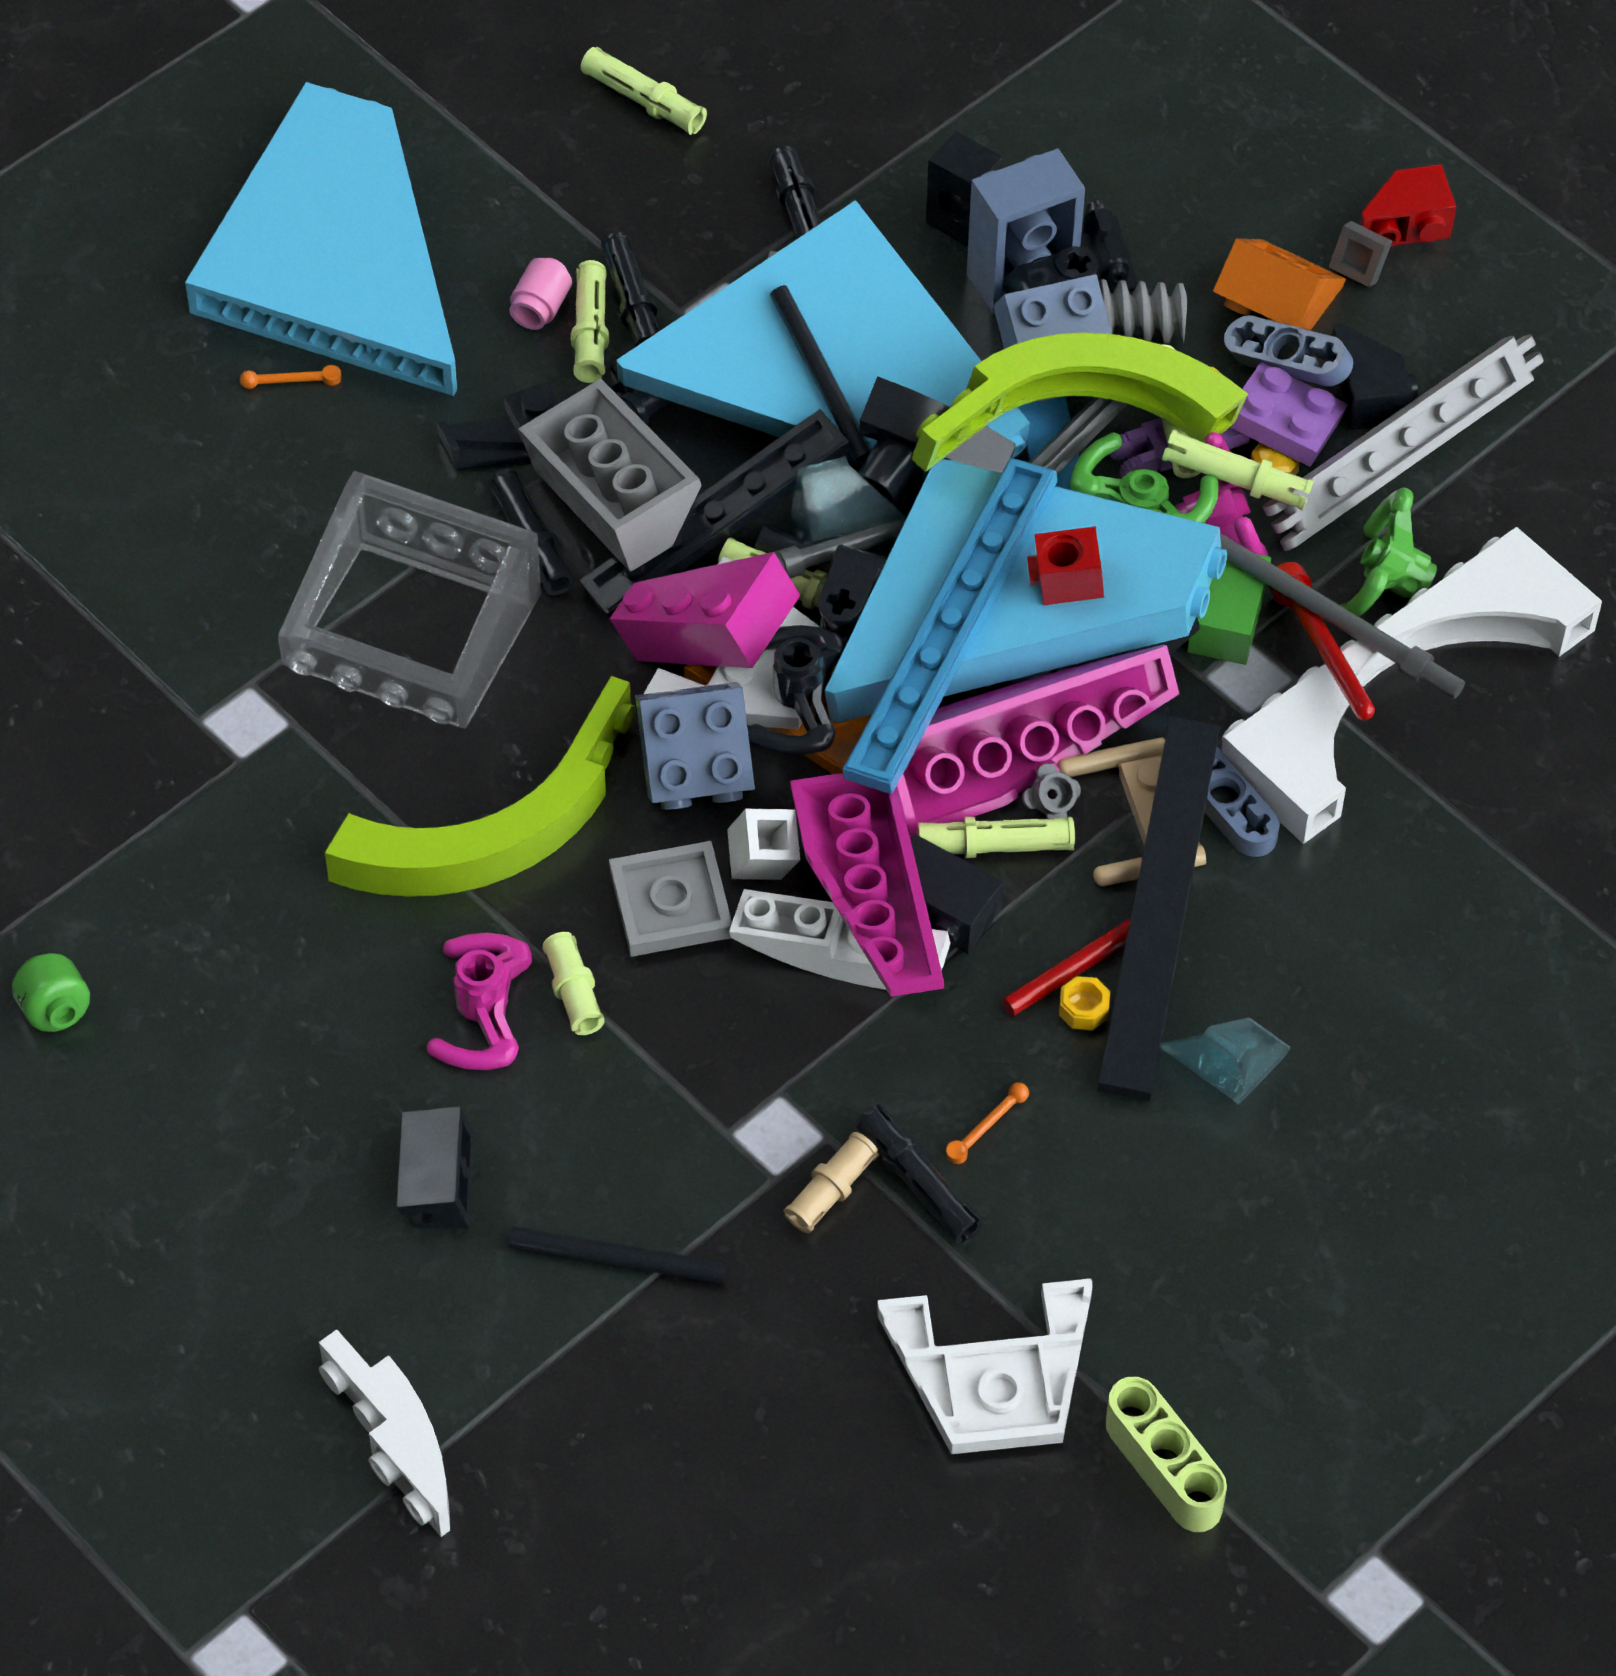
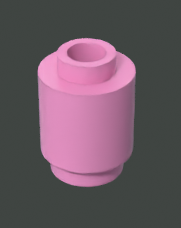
M535 258L530 261L510 297V315L518 324L528 329L538 330L553 320L572 286V278L567 272L566 267L553 258Z

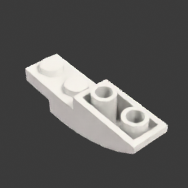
M747 889L743 890L729 930L732 939L774 959L816 974L853 984L886 990L833 902ZM932 929L942 970L950 946L948 931Z
M335 1330L319 1342L323 1363L319 1367L322 1378L334 1393L339 1395L344 1391L355 1404L353 1405V1411L363 1427L369 1432L372 1456L368 1460L378 1478L387 1486L394 1482L405 1495L403 1502L412 1517L422 1526L429 1522L442 1537L450 1531L446 1477L436 1435L421 1400L406 1376L389 1355L370 1368L341 1333Z

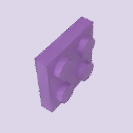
M1260 362L1243 387V390L1248 395L1236 422L1230 428L1311 467L1341 421L1348 404L1335 398L1326 390L1314 388L1290 376L1289 373L1281 368L1271 367Z

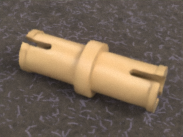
M853 1132L827 1164L820 1163L811 1172L812 1181L784 1209L786 1218L800 1231L809 1234L836 1201L843 1202L851 1194L850 1185L879 1156L876 1146L863 1134Z

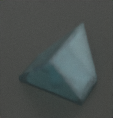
M846 456L798 468L791 513L796 524L812 542L907 519L848 464Z
M1250 1017L1208 1026L1202 1035L1161 1043L1163 1050L1237 1104H1240L1283 1060L1291 1048Z

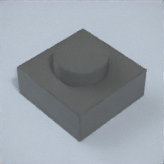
M1350 221L1342 228L1329 268L1370 288L1379 279L1392 240Z

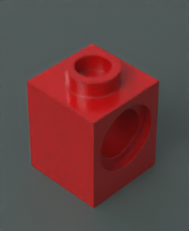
M1096 526L1034 534L1037 555L1027 556L1030 585H1041L1043 605L1105 598Z

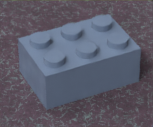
M1059 148L1041 155L1030 156L1022 162L997 171H989L978 178L972 179L967 277L992 315L995 314L993 305L1006 294L1003 291L1004 280L1016 267L1048 257L1065 248L1080 247L1085 187Z

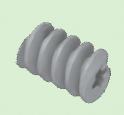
M1105 279L1099 280L1112 334H1115L1117 327H1120L1124 336L1133 337L1136 329L1140 328L1144 340L1151 342L1155 330L1160 329L1164 343L1169 344L1175 330H1179L1184 344L1187 294L1183 283H1177L1172 295L1168 296L1163 282H1157L1152 295H1149L1144 281H1138L1133 294H1129L1125 280L1118 281L1113 293H1110Z

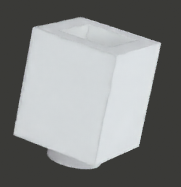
M745 809L727 829L732 879L782 880L800 861L796 810Z

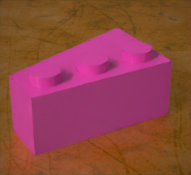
M771 552L636 582L624 594L623 600L610 617V621L636 661L753 668L799 599L800 594L776 554Z

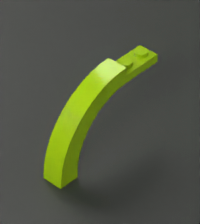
M1081 332L1038 337L1005 348L975 365L966 389L954 399L950 408L940 416L936 413L930 415L916 432L918 442L912 460L926 472L1004 413L1030 402L1063 396L1098 397L1130 404L1165 419L1184 431L1191 438L1205 443V437L1211 432L1222 434L1236 422L1248 393L1210 366L1182 352L1157 343L1107 333Z
M611 676L557 768L530 794L497 813L475 821L438 828L397 827L373 822L348 813L325 851L329 882L354 890L380 895L404 897L438 896L488 886L536 865L571 839L591 818L606 796L605 770L613 754V742L619 732L625 734L628 731L635 715V705L631 704L630 682Z

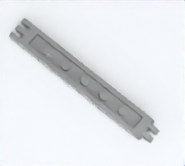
M1532 335L1523 336L1518 340H1515L1514 336H1508L1498 341L1304 476V479L1314 481L1310 494L1291 487L1289 488L1290 492L1308 498L1303 511L1275 499L1265 503L1262 508L1266 516L1275 515L1282 510L1285 512L1271 523L1276 534L1282 533L1291 527L1293 528V531L1280 539L1284 551L1300 545L1534 380L1531 371L1544 361L1539 351L1523 357V354L1536 344Z

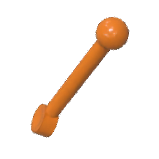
M327 365L322 371L257 375L255 372L247 370L241 374L239 381L245 389H253L257 384L323 381L328 386H334L341 381V370L336 365Z
M1021 1082L1012 1084L1008 1090V1096L961 1141L955 1140L950 1142L946 1148V1156L949 1162L953 1164L965 1162L968 1156V1149L1015 1103H1023L1027 1100L1029 1096L1028 1087Z

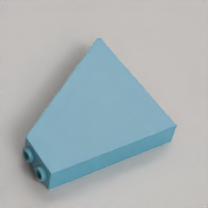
M306 82L187 278L185 285L190 314L454 396L457 391L455 357L392 108L381 105L376 101L364 100L341 93L333 88H325Z
M856 200L616 360L618 378L624 386L779 438L819 409L824 412L837 428L838 426L770 296V293L777 287L786 285L789 288L859 425L877 376L912 389L950 407L954 399L966 389L974 366L982 362ZM1018 407L1004 413L987 425V427L1016 444L1012 458H1015L1025 449L1030 422ZM866 437L871 449H873L877 440ZM851 451L841 457L842 459L857 463ZM916 464L918 484L923 485L930 469L925 472Z
M942 459L930 469L825 688L830 720L843 722L872 715L1001 475L1000 472L948 459ZM1055 486L944 696L1188 636L1196 617L1202 619L1207 611L1210 600L1209 586L1212 579H1220L1225 569L1227 550L1221 549L1220 527ZM1096 526L1105 598L1043 605L1041 585H1030L1027 556L1037 555L1034 534Z

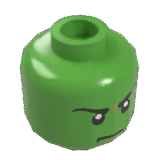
M47 953L28 959L17 971L12 982V995L29 1024L40 1031L56 1032L67 1029L79 1021L90 1004V990L73 962L62 954Z

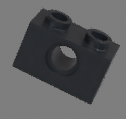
M955 131L928 159L926 224L968 247L972 179L978 178L989 171L1002 169L1003 156Z

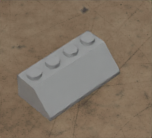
M602 379L597 380L518 428L534 470L630 572L673 546L702 486L700 479Z

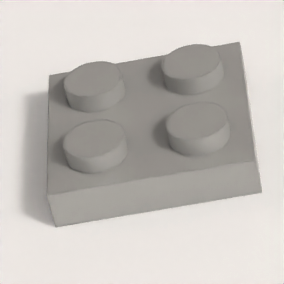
M711 841L609 859L610 874L630 957L731 938L729 930L732 919Z

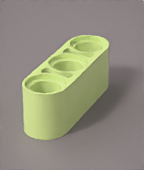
M1126 1377L1119 1380L1112 1386L1108 1399L1106 1430L1110 1438L1180 1526L1192 1532H1205L1212 1529L1221 1518L1226 1496L1227 1484L1222 1471L1155 1386L1148 1380L1140 1377ZM1134 1407L1140 1409L1144 1414L1138 1417H1131L1125 1415L1121 1409ZM1159 1449H1167L1173 1451L1178 1457L1163 1459L1153 1452ZM1202 1492L1207 1494L1212 1500L1197 1502L1189 1498L1187 1494Z

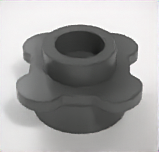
M1053 764L1040 765L1036 770L1037 778L1030 789H1026L1023 792L1022 800L1025 807L1028 809L1036 808L1046 815V819L1067 818L1066 811L1074 806L1076 799L1081 793L1078 781L1065 773L1057 772ZM1050 789L1055 791L1054 799L1048 797Z

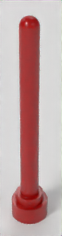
M1286 562L1277 566L1312 588L1311 580L1300 564ZM1268 586L1279 604L1294 610L1356 717L1360 720L1371 719L1375 713V707L1323 619Z

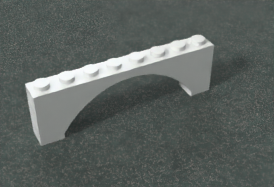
M1515 527L1501 538L1494 537L1482 547L1478 555L1465 564L1463 562L1455 564L1445 574L1443 580L1429 590L1427 588L1420 589L1411 597L1404 608L1394 615L1386 614L1382 616L1374 626L1411 649L1414 646H1418L1425 651L1449 644L1500 641L1549 648L1560 657L1595 631L1602 600L1518 527ZM1350 640L1340 647L1363 687L1380 672L1395 664V662L1359 640ZM1325 664L1320 668L1314 666L1308 669L1300 677L1296 685L1283 694H1273L1264 702L1260 711L1246 721L1240 719L1234 722L1222 737V753L1277 814L1279 822L1303 844L1341 817L1346 787L1337 780L1334 762V736L1349 703Z

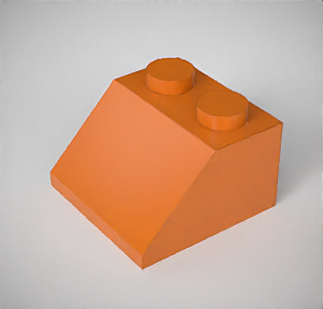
M1236 238L1213 292L1225 297L1226 300L1223 305L1237 313L1248 316L1252 311H1255L1267 317L1268 320L1311 330L1340 292L1346 278L1265 240Z

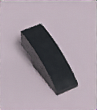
M877 376L860 418L859 434L874 440H878L881 437L898 440L914 453L918 442L916 432L920 425L930 415L936 413L940 416L950 407L912 389ZM985 426L943 459L1002 473L1009 458H1012L1016 444Z

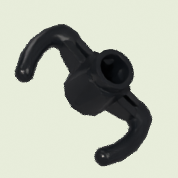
M806 625L779 627L765 648L766 650L777 648L774 652L773 664L774 695L783 706L796 710L807 733L802 736L786 735L774 732L759 724H752L748 727L749 740L767 750L783 754L807 755L826 751L833 744L836 732L822 704L826 669L839 661L845 649V643L839 634L821 627Z

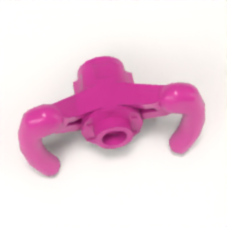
M1211 432L1205 437V443L1230 452L1220 433ZM1218 479V500L1205 524L1220 527V533L1251 552L1268 556L1267 550L1260 542L1251 520L1243 517V515L1251 513L1242 487ZM1200 490L1183 497L1184 502L1175 505L1179 513L1187 514L1193 509L1199 498Z
M489 932L466 934L447 940L443 945L444 954L452 959L462 956L455 964V976L453 978L457 1009L466 1019L478 1022L489 1044V1048L483 1051L468 1050L456 1047L440 1038H432L427 1044V1053L447 1065L466 1070H491L506 1067L515 1060L519 1050L517 1041L513 1037L505 1019L511 980L521 972L526 971L531 965V949L524 941L508 935ZM494 1019H495V1027H496V1029H497L496 1031H495V1028H494V1026H493V1024H492V1022H491V1021L494 1020Z

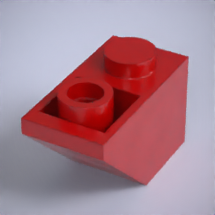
M1442 164L1396 170L1363 210L1360 225L1392 240L1390 247L1451 238L1457 206Z

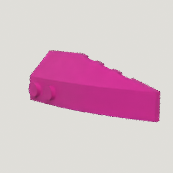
M1163 644L1058 671L937 708L897 784L910 838L916 834L918 822L963 821L964 817H974L1008 805L1019 798V793L1034 784L1037 778L1036 770L1040 765L1053 764L1057 772H1059L1057 764L1060 759L1081 753L1084 755L1101 745V741L1122 727L1127 728L1179 695L1167 645Z
M843 773L790 781L805 858L889 995L893 997L945 989L898 785L893 793L889 794L845 780Z

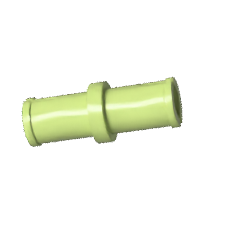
M569 932L555 933L549 936L543 943V951L547 955L554 975L552 980L554 994L558 999L563 1000L570 1020L571 1030L575 1031L577 1035L592 1034L598 1031L604 1024V1016L600 1012L592 990L595 986V979L591 970L583 965L575 936H572Z

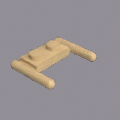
M1164 738L1150 739L1093 751L1085 755L1079 754L1060 759L1057 764L1059 772L1065 773L1070 777L1116 767L1119 768V776L1145 846L1165 742ZM1200 842L1194 867L1206 865L1205 850L1203 845H1200ZM1142 857L1096 867L1093 873L1095 883L1103 887L1138 879Z

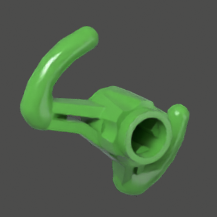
M1115 432L1094 441L1080 455L1073 467L1070 478L1072 491L1205 523L1211 516L1218 500L1219 482L1218 478L1213 475H1205L1201 479L1199 498L1196 505L1187 514L1179 513L1168 501L1169 486L1166 478L1157 471L1144 468L1134 470L1122 479L1094 476L1092 474L1094 467L1105 456L1118 450L1122 445V437Z
M1403 487L1391 493L1375 509L1363 526V532L1366 537L1373 538L1367 545L1361 558V564L1365 565L1364 576L1366 580L1359 592L1350 601L1340 605L1358 617L1374 604L1384 589H1388L1404 599L1406 597L1410 598L1420 589H1428L1435 577L1437 565L1431 562V556L1413 547L1410 509L1413 505L1414 495L1408 488ZM1388 524L1387 534L1381 540L1376 538Z

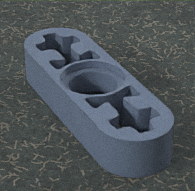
M1248 315L1233 321L1224 335L1225 346L1240 364L1257 368L1260 362H1263L1271 367L1285 370L1296 379L1322 386L1337 385L1350 375L1353 368L1352 355L1340 339L1311 330ZM1255 335L1258 338V340L1264 345V348L1260 345V343L1251 341ZM1290 342L1299 343V348L1292 357L1284 360L1277 358L1280 349ZM1313 353L1318 359L1326 361L1323 366L1313 357Z
M1217 747L1205 814L1239 852L1251 857L1264 856L1270 853L1277 844L1280 827L1279 818ZM1225 786L1233 789L1239 797L1231 803H1221L1213 799L1210 792L1216 787ZM1246 809V816L1244 817L1242 813ZM1247 823L1254 830H1258L1263 827L1265 829L1264 835H1260L1257 831H1251L1250 833H1247Z

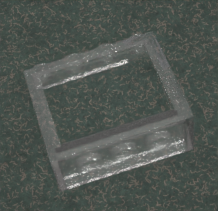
M353 471L341 493L278 634L282 665L289 667L297 674L304 676L313 675L330 681L345 691H358L378 698L390 707H403L426 715L436 723H449L466 729L541 595L537 533ZM361 549L488 593L453 674L316 627Z

